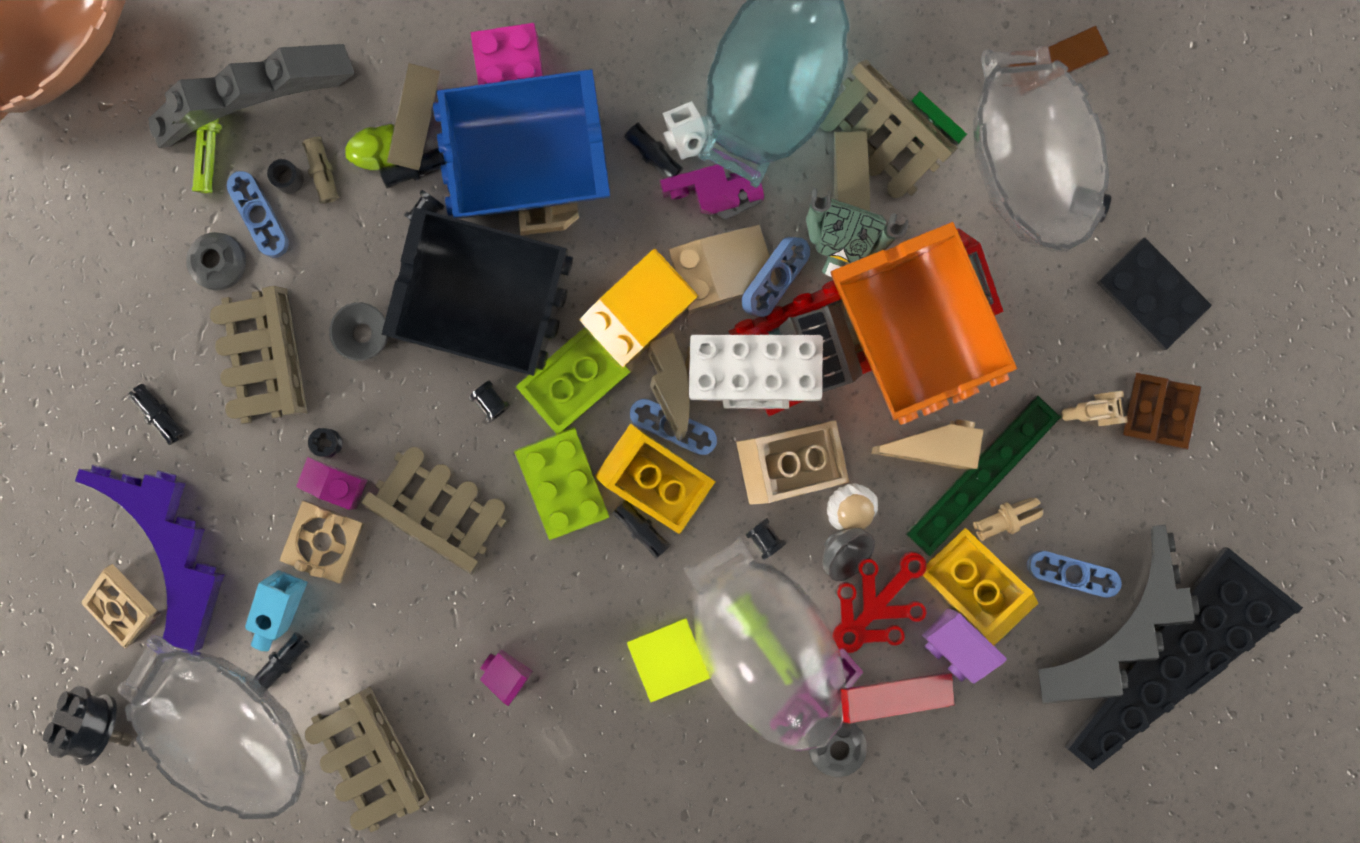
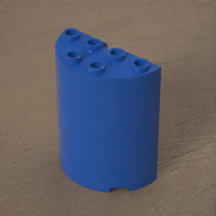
M592 69L437 91L438 102H433V110L436 122L441 121L442 133L437 134L439 151L443 153L444 160L447 162L446 165H441L443 183L444 185L447 184L450 196L445 197L448 216L462 219L610 198L606 156Z

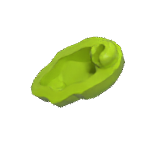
M387 124L376 128L368 127L356 133L345 147L347 160L367 170H379L394 165L387 163L394 125Z

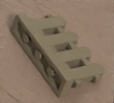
M866 59L859 62L851 71L856 78L852 80L850 77H847L842 83L846 89L832 104L826 101L820 107L824 113L819 119V125L827 132L835 130L838 126L844 131L866 130L868 155H870L868 158L869 175L877 176L885 170L893 178L887 186L888 194L891 197L900 198L906 192L912 196L918 190L914 184L929 169L934 173L940 167L936 161L940 159L942 162H945L958 148ZM869 92L878 99L877 102L868 95ZM862 102L869 111L853 126L846 118ZM893 114L902 122L900 125L891 118ZM884 124L892 133L876 148L868 140ZM917 137L925 145L921 147L914 138ZM907 146L915 156L899 171L891 162Z
M278 286L264 287L262 291L251 292L252 299L233 302L231 297L221 298L222 305H217L211 309L210 319L215 324L226 326L227 336L220 337L216 341L215 350L221 356L231 357L232 367L224 369L220 375V381L224 386L236 387L237 399L230 400L225 407L227 416L232 419H241V424L252 423L251 416L271 413L272 418H280L283 415L296 416L307 414L287 288ZM256 319L257 330L238 334L237 322ZM261 350L262 362L243 365L241 354ZM266 381L268 393L248 397L246 385Z
M411 447L404 455L398 452L394 457L398 464L385 483L379 479L375 485L379 489L377 495L375 496L368 492L361 503L365 508L472 575L479 565L478 561L474 559L477 553L484 556L488 548L483 546L496 525L502 528L506 522L501 518L505 511L503 502L499 499H491L483 507L474 501L478 495V489L473 482H463L458 489H455L447 484L451 478V472L446 465H436L429 472L421 467L424 462V454L421 449ZM417 474L425 479V481L411 500L402 493L414 475ZM444 491L452 498L438 517L429 510L441 492ZM397 501L407 507L403 513L393 507ZM470 508L479 515L467 534H464L456 529V527ZM424 518L434 524L431 530L420 525ZM450 536L461 541L457 548L447 542Z
M370 686L338 703L341 708L339 711L324 719L321 713L311 718L313 724L305 730V739L313 745L323 741L328 751L320 759V767L324 772L333 773L337 770L339 771L343 781L335 788L336 798L342 802L353 799L358 808L350 817L352 828L360 831L368 827L372 833L380 828L379 821L394 813L397 814L398 818L405 816L407 813L411 814L421 809L430 800ZM351 727L356 738L338 747L333 735ZM366 755L371 767L353 775L348 764ZM381 784L386 795L368 804L363 793Z

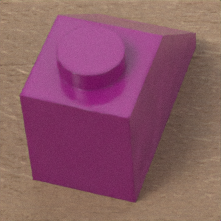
M307 457L296 487L324 501L348 510H354L358 508L368 479Z
M500 650L496 656L490 653L480 669L485 673L480 678V681L504 704L509 706L533 671L505 651Z

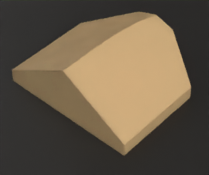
M578 203L519 210L520 234L529 235L564 231L579 218Z

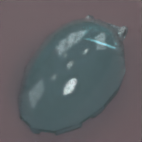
M748 0L740 7L718 43L705 86V119L710 132L698 158L703 161L709 159L750 181L751 186L757 188L770 162L789 157L814 136L835 104L848 63L846 43L850 24L843 0ZM714 143H717L735 156L758 164L757 169L714 148Z

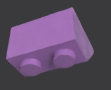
M949 608L922 635L928 641L924 647L938 660L942 656L951 663L948 670L961 682L967 679L975 684L1007 660L959 612Z

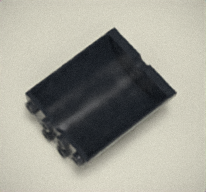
M414 207L400 260V272L394 283L381 335L532 376L536 374L538 369L544 371L548 358L546 348L549 339L556 338L560 325V320L555 319L558 307L564 308L568 295V289L563 288L565 275L569 276L573 264V257L568 256V249Z

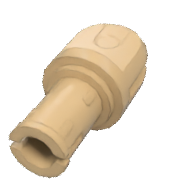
M1035 497L1012 505L1008 502L1001 504L998 513L973 522L974 529L979 530L976 532L978 538L983 541L1005 530L1012 534L1019 532L1021 526L1043 516V508L1030 510L1041 502Z

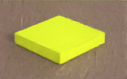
M687 618L627 641L628 648L650 702L710 679Z

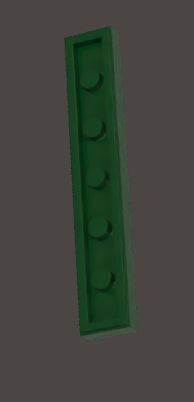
M1038 395L1035 396L979 455L978 468L965 470L905 535L925 554L931 556L1055 425L1061 416Z

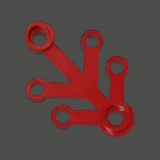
M914 551L905 553L899 562L901 570L877 596L875 576L879 570L878 565L871 558L862 559L859 562L858 571L862 575L863 611L855 620L852 601L857 595L856 588L850 582H842L838 585L836 593L840 599L841 623L834 628L832 634L833 643L838 650L843 648L847 653H854L862 647L863 643L888 642L893 646L900 645L904 641L905 634L898 625H890L886 629L865 628L873 620L909 618L914 622H919L926 617V608L919 601H912L907 605H887L911 578H919L925 573L927 563L921 554ZM917 560L920 564L919 569L914 572L908 569L909 563ZM865 563H872L874 565L872 573L865 574L862 567ZM844 587L852 588V594L848 598L841 596V590ZM914 606H920L922 609L921 614L917 617L912 616L910 613ZM892 630L900 631V637L897 640L889 639V633ZM847 632H852L855 635L854 640L850 643L843 641V636Z

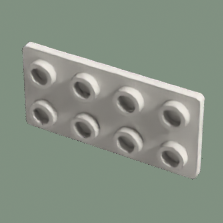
M692 335L690 337L689 398L691 400H722L724 408L789 409V401H821L823 337L821 335Z

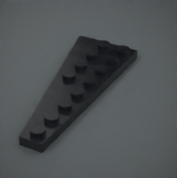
M1224 547L1190 589L1191 596L1197 595L1199 604V615H1194L1195 621L1192 624L1160 627L1157 632L1162 633L1164 652H1158L1159 658L1157 660L1132 662L1126 670L1128 688L1123 689V696L1104 698L1065 748L1094 770L1122 749V745L1139 732H1144L1148 729L1150 724L1165 712L1169 713L1173 710L1175 705L1189 694L1192 695L1229 667L1228 664L1245 651L1248 652L1254 648L1258 641L1270 632L1273 633L1280 628V624L1292 615L1298 614L1303 607L1231 549Z

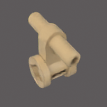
M1124 391L1095 394V401L1082 402L1077 407L1065 408L1061 412V417L1064 421L1079 419L1082 422L1098 420V426L1128 423L1127 416L1123 415L1121 398L1124 397Z

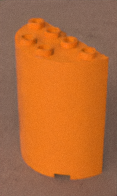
M954 222L830 272L894 421L898 420L900 425L919 418L917 414L919 411H922L923 415L926 416L949 405L948 399H952L955 404L980 392L978 387L989 382L991 388L1010 380L1008 373L1017 369Z

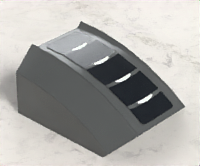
M827 305L824 308L800 316L789 317L779 326L780 335H821L823 337L822 393L851 384L863 375L841 307Z

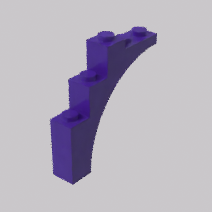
M92 465L91 469H78L75 482L92 487L121 505L141 526L154 547L163 571L167 593V614L162 643L191 652L202 649L224 574L215 572L216 567L209 564L197 562L196 566H194L205 529L196 527V521L193 519L177 516L175 520L186 483L175 481L177 475L157 470L156 475L145 474L142 481V478L129 474H123L122 478L110 475L111 469L98 465Z

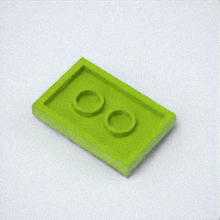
M584 327L547 359L544 371L538 369L534 376L528 375L516 388L557 434L567 429L631 372L626 366L622 367L591 332Z
M575 427L514 450L549 540L609 518V513Z

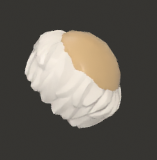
M856 483L839 487L829 497L827 503L828 519L833 527L838 530L862 528L864 530L871 524L873 517L878 511V500L874 492Z

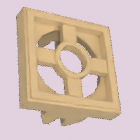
M302 501L279 561L294 566L298 571L307 572L311 576L323 577L336 583H342L364 523L313 503ZM313 519H325L322 529L316 530L314 533L302 529L305 524ZM335 523L339 524L344 531L346 544L336 541L335 535L332 533ZM321 532L327 533L331 537V546L326 551H320L314 545L316 535ZM298 538L310 543L313 553L309 562L300 553ZM331 551L342 554L334 563L319 566L323 554H328Z
M113 564L102 571L81 602L125 649L133 644L137 637L156 621L155 619L161 615ZM113 586L120 594L118 597L111 596L107 590ZM111 602L120 608L121 615L114 612ZM127 602L137 611V622L128 613Z

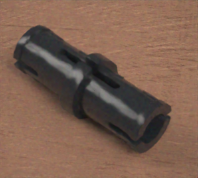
M639 122L633 125L624 135L625 139L643 155L642 159L646 164L650 163L665 179L677 176L683 169L665 151V145L651 137Z
M439 147L422 155L419 170L394 164L381 168L379 171L388 189L411 179H414V181L419 180L421 175L440 169L441 165H446L443 154L439 151Z
M145 384L135 387L133 390L136 393L129 392L127 397L145 416L144 421L148 425H153L167 441L168 445L179 440L177 436H184L185 431L168 414V407L165 404H160L146 388Z
M623 501L612 512L632 533L630 536L634 540L637 538L655 559L671 546L651 525L653 522L649 518L646 520L630 502Z
M294 632L292 637L278 652H272L269 655V661L250 679L253 686L259 684L256 687L257 690L266 693L283 673L287 674L292 669L291 664L310 647L307 640L302 641L304 637L301 634Z

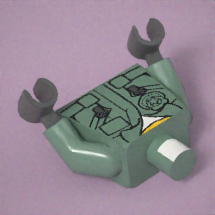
M816 188L812 190L811 205L806 217L810 241L816 245L815 248L818 253L828 256L822 273L832 277L830 274L832 270L845 266V263L850 264L887 249L896 238L905 236L909 221L906 220L904 224L898 225L895 223L897 214L893 213L889 218L888 225H886L887 221L882 215L831 198V191H828V195L823 198L817 197Z

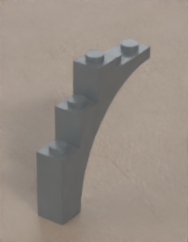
M344 44L279 47L267 59L261 62L229 63L215 77L178 80L165 93L166 103L148 118L149 129L152 136L155 137L158 148L171 147L187 134L225 115L261 102L295 93L338 87L355 73Z
M1166 525L1152 526V557L1148 582L1136 610L1125 625L1105 644L1088 655L1056 667L1038 669L1043 704L1123 696V689L1128 688L1126 669H1120L1119 664L1157 660L1159 658L1158 652H1164L1162 633L1155 632V627L1192 624L1195 621L1194 615H1199L1197 595L1191 596L1190 588L1176 589L1175 584H1181L1178 564L1172 565L1170 552H1176L1173 532L1167 533Z

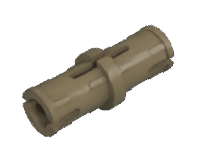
M311 137L302 142L310 167L307 170L309 177L314 180L320 204L335 202L340 199L332 176L334 171L333 165L328 163L322 137Z

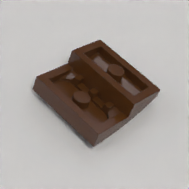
M1136 373L1127 413L1128 423H1125L1123 436L1188 450L1202 386Z

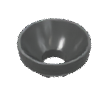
M218 232L207 233L197 238L191 244L186 257L187 269L194 281L200 286L215 291L225 290L235 285L242 278L246 268V255L243 247L233 237ZM209 250H216L220 255L219 264L213 268H207L203 264V255Z
M354 302L340 308L331 320L329 336L335 350L345 358L354 361H365L377 356L385 348L388 341V336L381 335L385 322L384 315L376 307L363 302ZM362 324L368 325L372 330L370 340L365 343L357 342L354 337L356 327Z
M862 528L841 529L838 533L831 535L824 544V571L832 580L839 582L856 575L859 572V562L864 558H871L875 548L873 536Z
M834 717L822 721L814 728L810 735L808 750L813 764L821 772L833 777H844L856 772L863 764L867 754V742L862 730L855 723H844L843 718ZM844 741L848 744L849 753L844 759H835L831 756L830 748L834 742Z

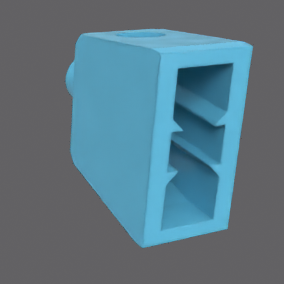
M278 570L258 584L245 625L246 630L255 633L251 642L253 648L260 651H269L273 640H277L288 631L307 586V581Z

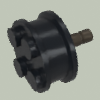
M77 686L70 692L64 691L60 695L52 722L48 724L44 731L43 741L47 742L48 752L51 756L62 758L66 755L72 756L77 764L87 766L101 755L108 742L128 747L132 742L133 736L132 734L114 729L117 717V703L114 697L106 694L97 697L91 695L88 688Z

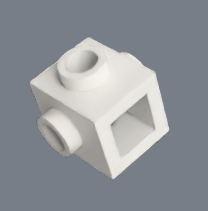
M692 101L662 113L668 131L663 133L670 151L676 149L681 160L697 156L702 151L711 148L707 135L712 134L708 120L705 116H700Z

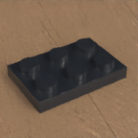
M1145 237L1131 248L1097 282L1163 351L1167 350L1212 306Z

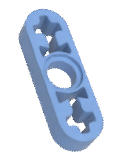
M244 171L233 173L227 181V190L254 242L263 254L272 258L281 257L288 250L289 240L256 178ZM240 180L250 183L246 188L249 195L254 199L248 201L242 192L236 191L240 187ZM256 206H262L266 210V217L260 223H253L250 219V212ZM268 228L273 237L280 238L276 242L278 248L274 250L266 247L265 245L269 243V239L263 231L258 234V230Z
M787 237L780 242L743 294L742 307L747 314L764 317L771 313L810 257V247L805 239ZM775 268L781 271V280L777 285H774L771 281V273ZM756 296H761L759 298V302L761 303L760 307H756L758 304L757 300L755 299Z
M640 399L632 405L630 418L637 427L698 455H706L714 450L717 444V437L711 428L689 418L688 424L695 426L691 431L692 433L701 435L704 431L709 434L710 447L704 446L700 450L696 448L697 442L691 438H688V444H685L681 440L678 441L676 436L667 435L664 431V424L667 421L665 415L660 420L658 431L652 428L656 422L650 419H645L644 423L638 421L639 415L635 413L637 408L643 409L645 405H649L650 413L658 417L659 411H662L659 404L648 399Z
M1036 551L1031 554L1027 561V569L1036 579L1105 598L1115 596L1121 589L1122 582L1119 574L1109 568L1047 551ZM1045 556L1047 557L1046 563L1059 566V560H1062L1063 562L1058 569V580L1054 579L1057 572L1044 570L1042 575L1039 574L1040 568L1035 567L1036 561H1042ZM1071 565H1078L1082 570V578L1077 583H1070L1066 578V570ZM1090 568L1093 569L1091 576L1105 578L1106 574H1108V580L1112 581V586L1105 587L1103 592L1102 585L1089 582Z

